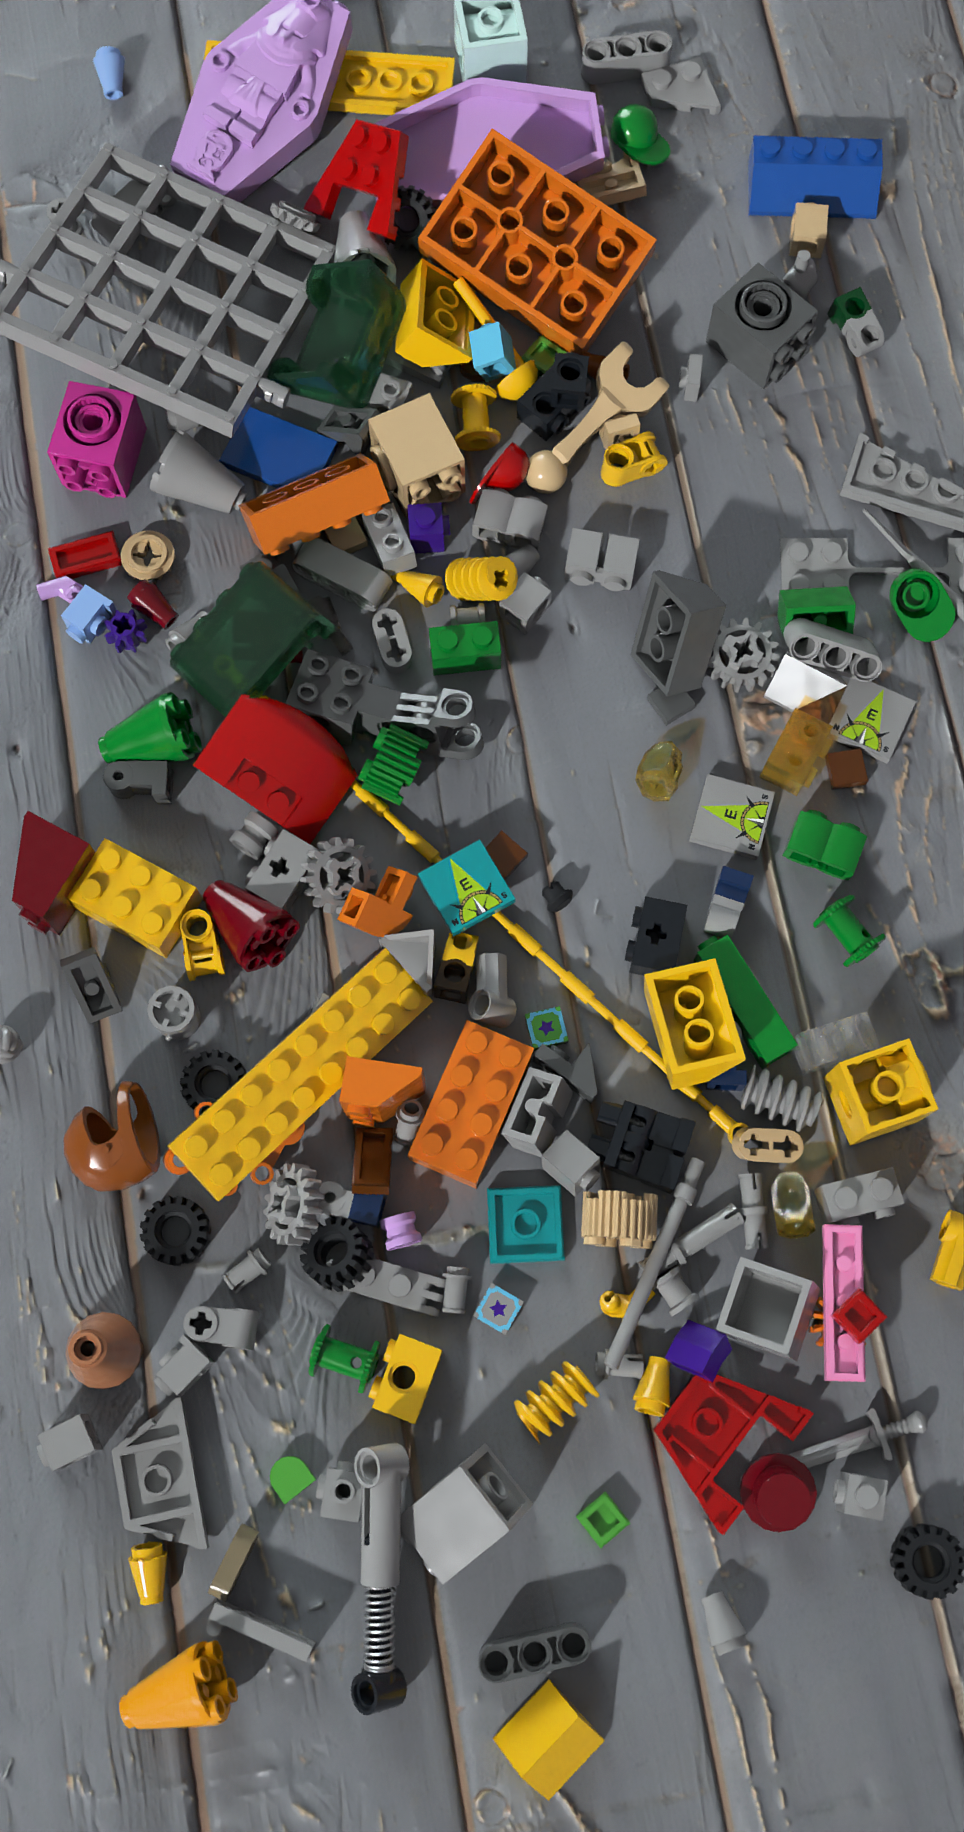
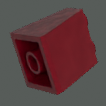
M27 811L23 820L12 901L21 910L18 915L27 920L29 926L45 935L50 930L60 936L76 910L67 897L92 859L95 851L86 841L30 811Z

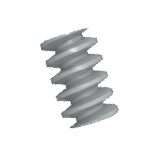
M754 1065L741 1096V1109L745 1110L753 1102L755 1103L754 1114L757 1116L765 1108H768L769 1121H773L780 1113L782 1114V1126L784 1127L792 1119L796 1120V1132L798 1133L806 1125L811 1127L821 1107L824 1093L820 1091L811 1099V1088L809 1086H804L797 1093L796 1081L791 1080L783 1087L782 1075L778 1074L770 1082L769 1070L765 1068L756 1076V1065Z

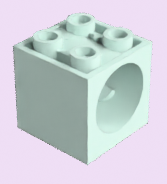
M454 0L455 46L462 81L484 77L526 83L528 38L520 0Z

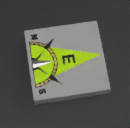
M850 678L824 736L853 749L861 748L862 753L888 764L916 701L872 681L861 682Z
M707 774L689 842L757 860L775 792Z

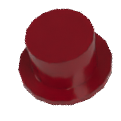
M782 1453L763 1455L752 1462L742 1476L739 1491L742 1505L751 1521L765 1530L774 1532L794 1530L807 1521L815 1508L817 1497L814 1477L806 1465L792 1455Z

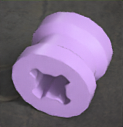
M414 1211L397 1214L379 1221L381 1229L386 1232L388 1238L385 1242L387 1251L404 1248L423 1241L421 1233L415 1229L416 1215Z

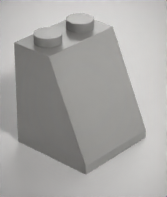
M484 1443L401 1513V1535L406 1542L414 1546L423 1558L426 1569L433 1576H436L443 1585L508 1533L533 1506V1503L488 1445Z

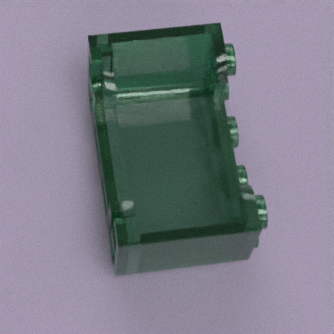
M263 561L250 562L243 567L236 583L219 595L216 600V606L210 613L202 616L195 623L191 635L184 642H180L173 648L170 653V667L218 712L226 717L241 694L250 695L249 698H259L304 646L310 649L314 645L310 639L319 635L326 640L335 630L336 626Z

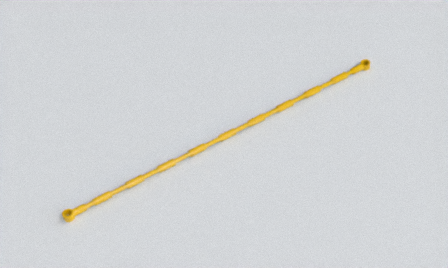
M223 655L216 659L214 667L221 679H229L245 695L249 694L252 698H269L267 695L263 696L254 688L255 685L236 668L233 658ZM224 664L231 665L228 671L220 670V667ZM354 780L350 787L356 791L355 795L380 818L384 817L406 837L405 840L426 860L435 864L443 860L439 856L440 852L415 830L411 831L389 811L390 807L377 795L361 788L362 785ZM501 911L492 915L533 957L537 956L561 978L560 982L586 1005L589 1003L614 1026L613 1030L638 1053H644L667 1074L663 1059L648 1046L649 1042L624 1019H618L594 997L596 994L570 970H564L542 950L543 946L518 923L514 924ZM696 1085L679 1088L692 1102L696 1101L708 1112L707 1115L727 1133L731 1144L733 1130L748 1127L745 1123H737L717 1104L714 1106L702 1095L703 1091Z

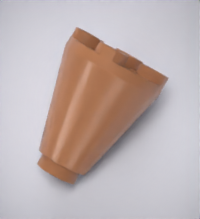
M100 1312L87 1316L75 1326L68 1337L65 1353L68 1368L76 1380L90 1388L110 1389L121 1385L133 1375L140 1364L144 1347L140 1334L131 1321L119 1314ZM89 1343H94L95 1345V1352L93 1355H91V1348L88 1345Z

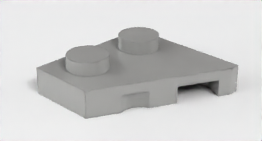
M701 57L644 72L641 75V84L651 107L662 109L675 108L678 111L690 112L691 107L710 109L709 115H718L720 113V102Z

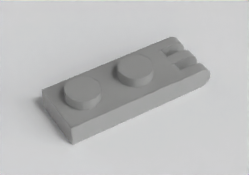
M373 1259L366 1260L372 1267L369 1272L362 1270L360 1274L365 1278L361 1283L357 1279L352 1280L355 1287L351 1289L343 1285V1290L438 1318L440 1310L432 1306H426L428 1299L440 1303L443 1302L444 1295L430 1290L432 1285L445 1288V1279Z

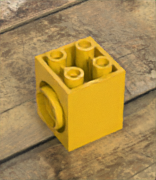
M910 1038L839 1062L823 1077L850 1146L915 1124L939 1109L932 1094V1087L927 1072L917 1057Z

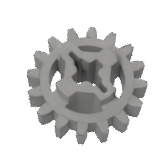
M732 618L728 628L722 624L720 625L707 669L714 668L710 677L712 680L719 677L723 679L721 688H726L730 683L734 685V692L736 693L739 692L742 685L746 686L748 692H752L755 682L763 687L767 677L774 675L776 668L773 665H777L780 655L775 653L779 644L778 642H769L772 631L769 630L762 633L760 631L761 622L751 627L749 626L748 618H744L742 625H737L735 619ZM747 648L746 654L742 658L740 657L738 662H735L737 656ZM721 659L725 660L726 666L722 663Z
M332 837L329 843L327 841L317 842L319 851L308 850L307 854L312 860L310 863L301 864V867L307 870L308 873L307 876L300 878V882L309 884V888L303 893L305 896H315L312 905L314 907L324 906L323 911L325 913L334 914L336 911L337 914H340L348 896L339 900L333 898L341 893L348 895L352 887L364 892L367 889L376 888V885L369 880L370 876L377 874V870L369 869L368 864L374 859L372 856H363L365 846H354V839L351 838L341 840L340 837ZM336 852L344 853L343 856H338L337 859L329 857Z
M286 1163L283 1170H276L277 1180L269 1182L270 1194H266L264 1198L268 1201V1207L263 1210V1214L268 1219L265 1228L272 1229L270 1238L276 1239L277 1244L301 1246L303 1245V1239H311L310 1229L318 1228L316 1216L323 1213V1210L319 1208V1202L324 1199V1194H320L318 1190L322 1185V1181L315 1179L317 1171L310 1169L309 1165Z

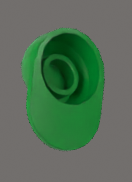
M637 104L619 109L613 117L610 129L611 138L614 143L636 162L648 165L665 162L670 155V146L658 133V122L655 114L646 106Z
M921 568L906 570L894 579L890 587L889 600L907 632L913 638L923 642L935 641L946 635L955 620V607L939 579L931 572Z

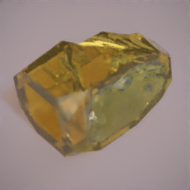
M663 741L653 745L644 754L637 768L635 781L642 795L654 802L669 801L678 789V780L683 769L681 763L682 752L672 741Z
M788 1171L780 1173L775 1178L771 1187L778 1235L788 1239L808 1237L816 1231L810 1188L804 1178L797 1172Z

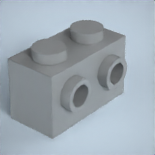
M894 1167L821 1185L814 1190L824 1224L858 1225L860 1224L858 1217L869 1214L873 1215L874 1220L896 1214L895 1207L904 1204Z

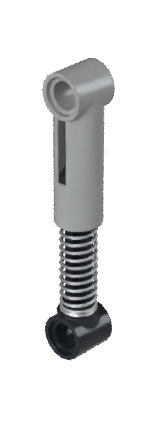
M398 1443L362 1448L358 1451L354 1462L355 1475L362 1485L361 1585L369 1589V1591L364 1593L369 1597L365 1600V1603L369 1605L364 1608L366 1611H369L364 1615L369 1619L364 1622L366 1626H369L364 1629L368 1633L364 1637L368 1641L364 1646L369 1649L364 1651V1654L368 1656L363 1659L365 1663L361 1673L357 1674L352 1681L351 1696L354 1706L363 1715H371L397 1707L404 1702L407 1694L405 1677L401 1670L395 1666L393 1660L395 1657L393 1653L395 1650L393 1645L395 1643L393 1638L395 1632L393 1629L396 1627L393 1623L396 1620L393 1616L396 1612L393 1609L396 1605L394 1602L396 1596L393 1593L396 1591L394 1586L400 1584L401 1482L406 1479L410 1466L406 1450Z

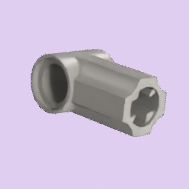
M483 953L476 956L477 991L473 993L469 1000V1015L477 1021L500 1029L506 1028L514 1021L517 1010L514 1000L507 997V956L501 953Z

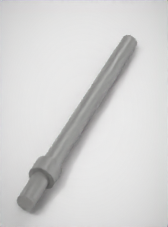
M691 1158L682 1181L677 1182L675 1190L671 1195V1198L674 1199L604 1362V1365L614 1370H618L685 1210L687 1206H692L696 1197L697 1190L695 1187L705 1166V1163L700 1159Z

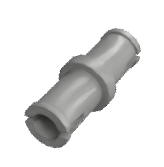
M762 1173L738 1175L742 1208L738 1209L745 1222V1250L769 1248L765 1214H769L768 1206H764Z

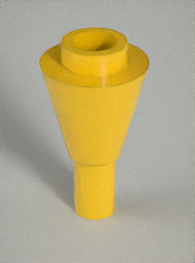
M403 571L390 576L392 580L401 583L426 608L437 604L444 594L445 588L441 576L413 571Z

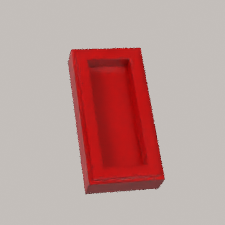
M113 530L48 548L56 579L64 576L74 579L122 565L119 547Z

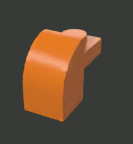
M388 866L375 896L362 890L351 888L337 920L377 937L397 934L408 925L413 917L412 914L404 911L403 908L413 893V886L418 877L407 871Z

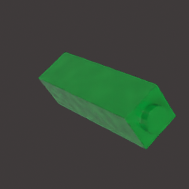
M729 935L719 940L716 936H713L702 942L698 946L699 951L693 961L696 963L716 958L734 1021L741 1028L742 1039L761 1069L793 1052L798 1046L796 1040Z

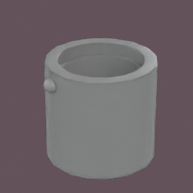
M177 986L163 987L156 991L149 1000L147 1008L149 1020L165 1036L166 1041L186 1039L198 1029L201 1021L200 1008L188 991Z

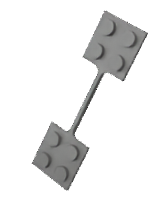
M780 538L781 590L847 586L849 589V579L852 575H899L906 570L912 569L911 567H854L848 560L847 538ZM948 538L947 565L930 568L937 575H945L949 580V587L964 601V538Z

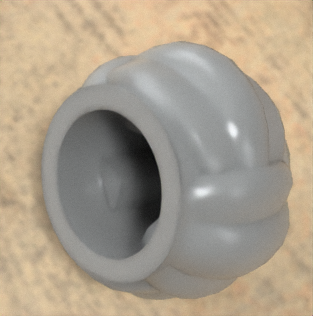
M0 1025V1064H6L19 1056L23 1042L13 1028Z

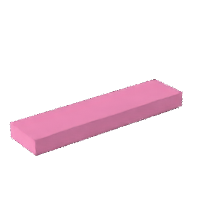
M822 1225L824 1381L866 1382L865 1340L861 1344H857L831 1316L856 1289L860 1288L864 1292L862 1226Z

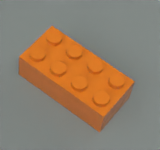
M360 453L238 506L253 542L264 555L270 553L271 556H275L289 550V544L296 541L309 542L318 538L321 535L320 531L331 526L333 529L345 527L352 522L351 518L362 513L364 516L375 514L383 509L382 505L390 502L376 462Z
M466 1020L409 1150V1160L477 1189L531 1063L534 1048Z

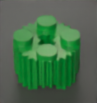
M393 724L390 725L389 729L382 726L372 746L378 752L373 761L367 758L357 778L363 781L361 788L400 806L404 797L398 793L402 785L406 787L411 785L422 760L416 758L419 749L425 751L430 742Z

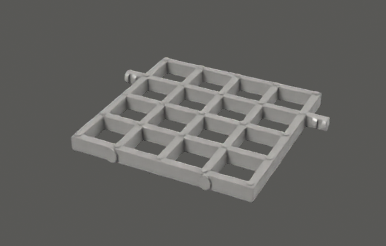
M106 142L20 267L0 259V282L7 284L0 294V335L232 438L256 396L282 409L286 406L291 389L268 380L267 377L332 267L336 246L280 221V219L268 216L173 173L164 165L153 164ZM111 169L149 186L136 206H132L97 190ZM166 194L204 211L192 232L153 215ZM83 209L122 225L109 247L70 231V228ZM221 219L260 236L248 257L208 240ZM139 234L179 251L165 273L126 256ZM275 244L315 261L304 282L263 265ZM56 249L95 266L81 289L41 272ZM195 259L235 276L222 299L182 281ZM112 275L153 292L139 315L98 298ZM251 284L292 302L279 324L238 306ZM27 291L67 308L52 332L12 315ZM169 300L210 318L196 341L155 323ZM85 317L125 334V337L110 359L70 341ZM226 326L267 344L254 367L212 349ZM142 343L184 361L169 385L128 367ZM200 368L242 387L228 412L186 393Z

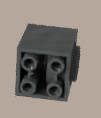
M758 262L713 304L706 342L764 390L772 381L775 383L780 381L794 360L799 362L810 349L809 339L816 330L814 323L818 310Z

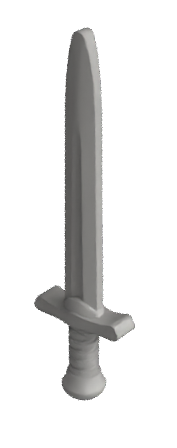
M870 1408L866 1415L871 1421L872 1426L787 1455H792L804 1463L807 1468L880 1447L882 1459L889 1462L893 1456L887 1443L888 1439L891 1440L898 1436H903V1434H909V1432L923 1434L927 1430V1420L921 1412L913 1411L905 1419L881 1426L876 1410Z

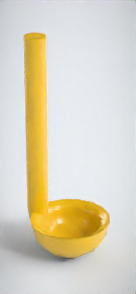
M464 277L455 281L453 284L454 288L480 324L496 323ZM513 347L516 369L496 386L495 391L504 399L516 401L538 380V369L534 360L524 362Z

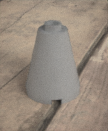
M359 210L346 213L340 220L332 269V281L336 292L344 299L354 303H361L360 299L371 298V302L377 301L389 294L396 284L397 272L395 262L381 236L367 230L370 216Z
M179 430V433L176 432L167 444L158 461L161 463L159 468L161 474L154 472L150 483V490L157 494L231 514L234 509L240 511L238 505L244 503L248 496V493L244 491L245 483L188 433Z

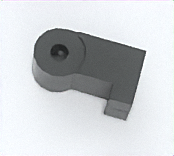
M117 761L109 764L104 770L103 781L115 797L128 799L134 795H152L157 804H172L174 771L168 761Z

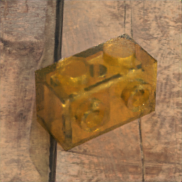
M795 708L771 752L760 778L796 796L802 785L809 788L818 769L812 767L817 756L824 759L833 743V740L827 738L833 726Z

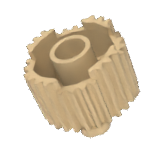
M598 1190V1193L583 1191L581 1237H584L583 1244L598 1247H617V1240H620V1246L653 1249V1241H656L658 1195L644 1193L642 1200V1196H635L634 1193H626V1191Z

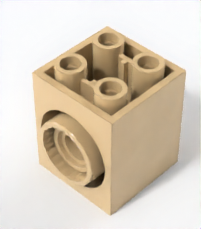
M430 393L368 419L372 461L376 462L385 488L388 491H392L405 518L408 517L407 505L442 503L444 501L452 502L458 499L462 493H465V459Z

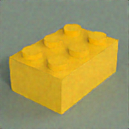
M106 838L98 847L67 897L78 911L166 959L181 936L180 921L187 911L197 909L203 899L197 887Z

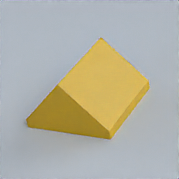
M550 1679L532 1695L493 1737L495 1743L520 1777L548 1801L605 1741Z

